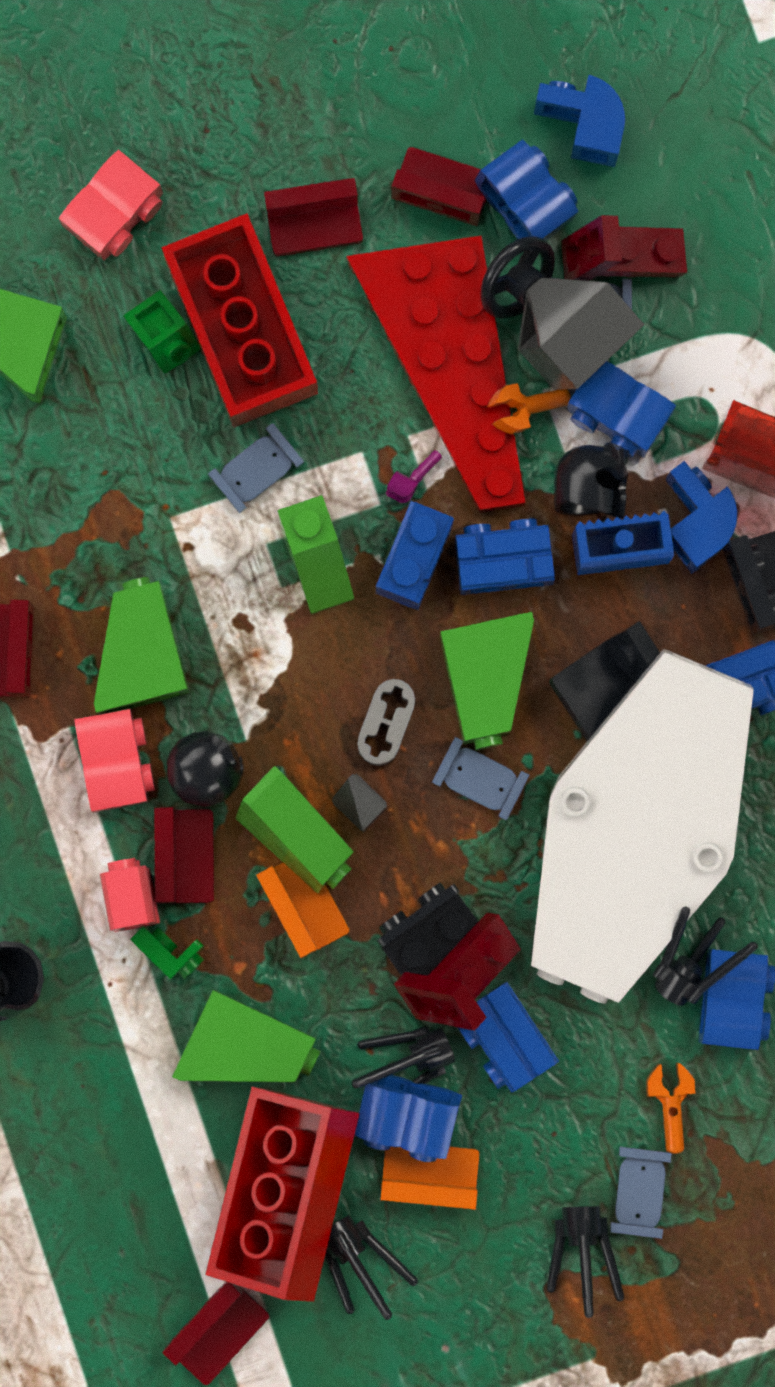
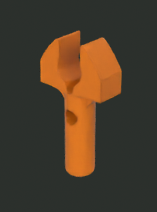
M516 383L499 389L491 398L488 408L499 406L500 404H507L511 408H517V411L512 416L501 418L493 423L498 429L509 434H515L531 427L529 422L531 414L567 406L571 399V394L567 389L525 396L520 392L519 385Z
M676 1063L678 1084L673 1089L672 1095L669 1094V1091L662 1084L661 1064L656 1065L646 1080L647 1096H655L662 1103L666 1152L672 1154H679L684 1151L681 1102L687 1094H696L695 1079L680 1063Z

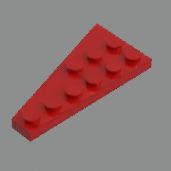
M482 235L346 256L350 269L361 285L370 307L381 323L390 345L417 396L428 412L437 434L441 437L454 466L479 513L525 506L526 502L515 436L493 425L497 420L511 416L510 406L500 404L499 406L488 408L491 398L499 389L506 386L496 320L495 317L486 312L481 302V284L487 271Z

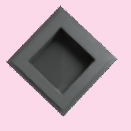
M357 773L355 775L352 774L332 799L333 804L363 833L387 809V802Z

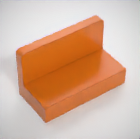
M284 863L276 867L271 866L256 874L301 959L349 933V927L326 885L317 894Z
M391 1146L390 1149L385 1150L381 1200L476 1210L479 1151L472 1148L450 1146L446 1159L437 1158L434 1162H423L411 1157L409 1151L401 1147Z

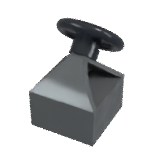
M538 236L519 238L503 248L490 263L481 284L482 305L488 314L499 319L513 318L523 313L518 350L554 390L578 389L642 328L644 323L607 282L551 279L555 267V257L551 245L545 239ZM523 252L518 264L512 267L506 275L499 277L505 266L514 257ZM538 254L541 256L540 271L533 266ZM508 291L517 301L508 305H500L496 302L494 295Z

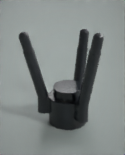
M687 906L681 909L672 932V940L668 943L660 964L653 972V976L657 978L655 982L657 991L668 1001L680 1006L686 1005L688 1001L696 1004L706 990L747 959L758 948L756 942H750L701 980L700 976L703 970L698 963L714 942L726 921L722 917L718 918L690 957L681 955L675 960L674 956L690 915V908Z
M427 1025L410 1032L360 1040L357 1044L359 1049L378 1048L414 1041L416 1043L408 1046L411 1055L354 1079L352 1086L356 1089L413 1065L416 1066L418 1072L427 1069V1071L412 1081L417 1084H426L432 1079L446 1074L444 1067L455 1063V1058L443 1029L440 1027L429 1031Z
M600 1206L562 1207L563 1219L555 1220V1241L549 1268L547 1291L553 1293L556 1290L566 1236H568L569 1246H579L584 1315L587 1318H591L594 1315L590 1245H597V1235L615 1298L619 1302L625 1298L608 1236L607 1217L600 1218Z
M347 1215L332 1225L325 1254V1260L328 1263L347 1314H353L355 1308L337 1258L342 1265L349 1262L383 1318L390 1320L392 1312L357 1256L366 1249L361 1241L363 1240L411 1286H416L418 1279L371 1234L363 1220L355 1224L351 1216Z

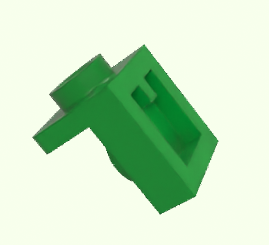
M161 290L123 315L130 328L149 351L163 373H168L176 366L185 363L189 357L200 350V345L189 326Z
M143 926L130 939L170 980H174L178 974L185 980L205 960L199 954L205 946L198 939L176 958L172 952L178 946L159 927L151 933Z

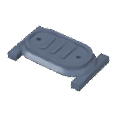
M273 423L266 428L271 436L262 437L225 465L221 475L215 468L208 473L239 514L247 509L243 502L253 500L289 471L292 463L296 468L304 464L303 459Z
M455 737L432 783L440 787L444 780L453 791L489 809H502L498 817L507 821L529 774L521 771L517 778L514 772L506 766L472 749H460L463 741Z
M619 1147V1156L626 1158L620 1167L615 1208L619 1223L611 1222L610 1232L662 1239L663 1229L654 1227L658 1224L662 1211L666 1175L662 1162L671 1163L672 1153Z

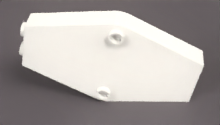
M663 649L558 776L549 801L531 966L538 969L537 975L557 985H563L565 980L582 987L580 991L582 995L599 1003L606 1004L608 999L619 1003L672 940V932L681 909L684 906L690 908L689 919L727 874L734 858L754 691L752 685Z

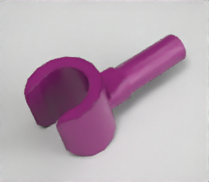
M434 450L413 470L410 477L396 471L387 486L385 494L400 503L409 502L423 477L442 459L441 454Z

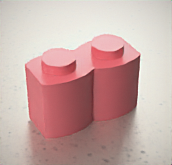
M118 150L102 165L90 183L69 203L60 215L59 220L66 230L105 261L111 254L115 257L119 256L128 247L133 238L130 232L141 220L146 223L156 215L163 204V201L160 199L163 191L157 181Z
M127 709L74 719L91 812L148 803L147 792L155 791L150 763L142 765L138 746L147 745L142 718L133 719L132 711Z
M136 858L107 863L109 872L101 873L100 879L110 931L121 932L160 924L151 869L147 868V866H140V861L136 860Z

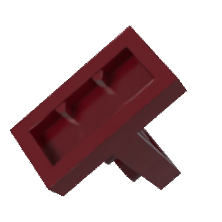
M601 215L561 240L564 279L590 281L596 276L679 278L687 273L683 228L619 227L618 216Z
M486 913L428 976L404 972L393 985L416 1019L475 1031L487 1018L475 999L521 948L500 915Z

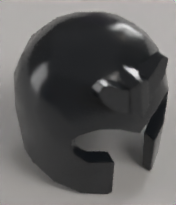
M606 443L604 446L581 445L567 451L560 458L554 472V511L568 516L604 513L624 519L627 500L626 483L628 479L626 464L629 460V450L616 449L612 443Z
M209 731L195 732L181 738L171 749L167 759V781L173 792L186 803L204 807L220 804L230 798L240 786L244 774L243 757L238 756L233 743L229 742L226 737Z
M0 942V1021L18 1016L35 1004L40 997L44 982L40 959L32 949L20 942Z

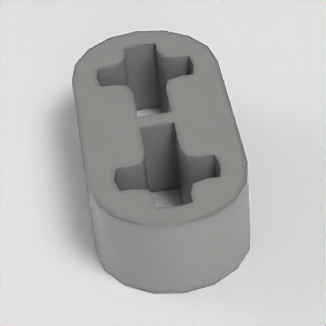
M391 679L378 686L361 728L357 743L359 754L364 761L371 765H386L395 758L414 710L415 696L409 684L402 680ZM394 688L400 689L402 691V699L408 702L406 708L398 707L395 710L392 721L385 719L387 703L381 700L383 694L391 695ZM382 724L389 727L386 742L392 745V748L389 752L381 751L378 757L370 755L371 746L365 744V740L367 737L375 738Z

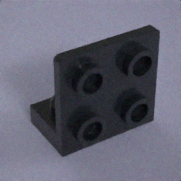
M775 531L751 539L744 535L729 540L722 550L752 636L775 629Z
M639 621L614 634L550 678L549 684L586 741L600 727L660 652Z
M441 882L418 898L417 902L421 906L419 910L408 918L401 910L379 926L383 936L377 940V943L400 975L404 972L427 975L441 963L478 923L475 916L458 893L460 891L455 884L445 889Z

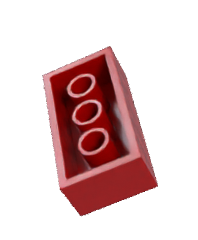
M248 213L161 247L166 265L233 428L318 394L317 380Z
M251 1087L205 1275L283 1300L314 1302L360 1113L279 1091Z

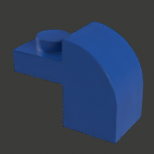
M588 75L585 92L577 91L574 85L563 81H551L549 85L540 83L534 114L578 123L571 158L615 167L625 126L624 107L616 91L608 83L592 75Z
M683 461L669 472L665 480L691 513L671 528L674 552L691 574H693L719 554L732 537L737 523V506L728 486L712 497L708 492L712 489V486L705 474L696 466L691 469Z

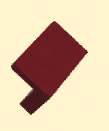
M414 147L407 149L401 169H397L391 187V199L474 226H478L487 200L474 181L481 169Z
M355 178L264 192L272 248L275 256L362 243L363 233Z
M10 599V604H0V697L30 698L34 605L29 600Z
M173 807L154 808L155 902L159 904L213 902V811L210 809L176 810Z
M225 1281L167 1344L162 1353L175 1366L180 1362L203 1385H209L269 1319V1313L241 1286Z

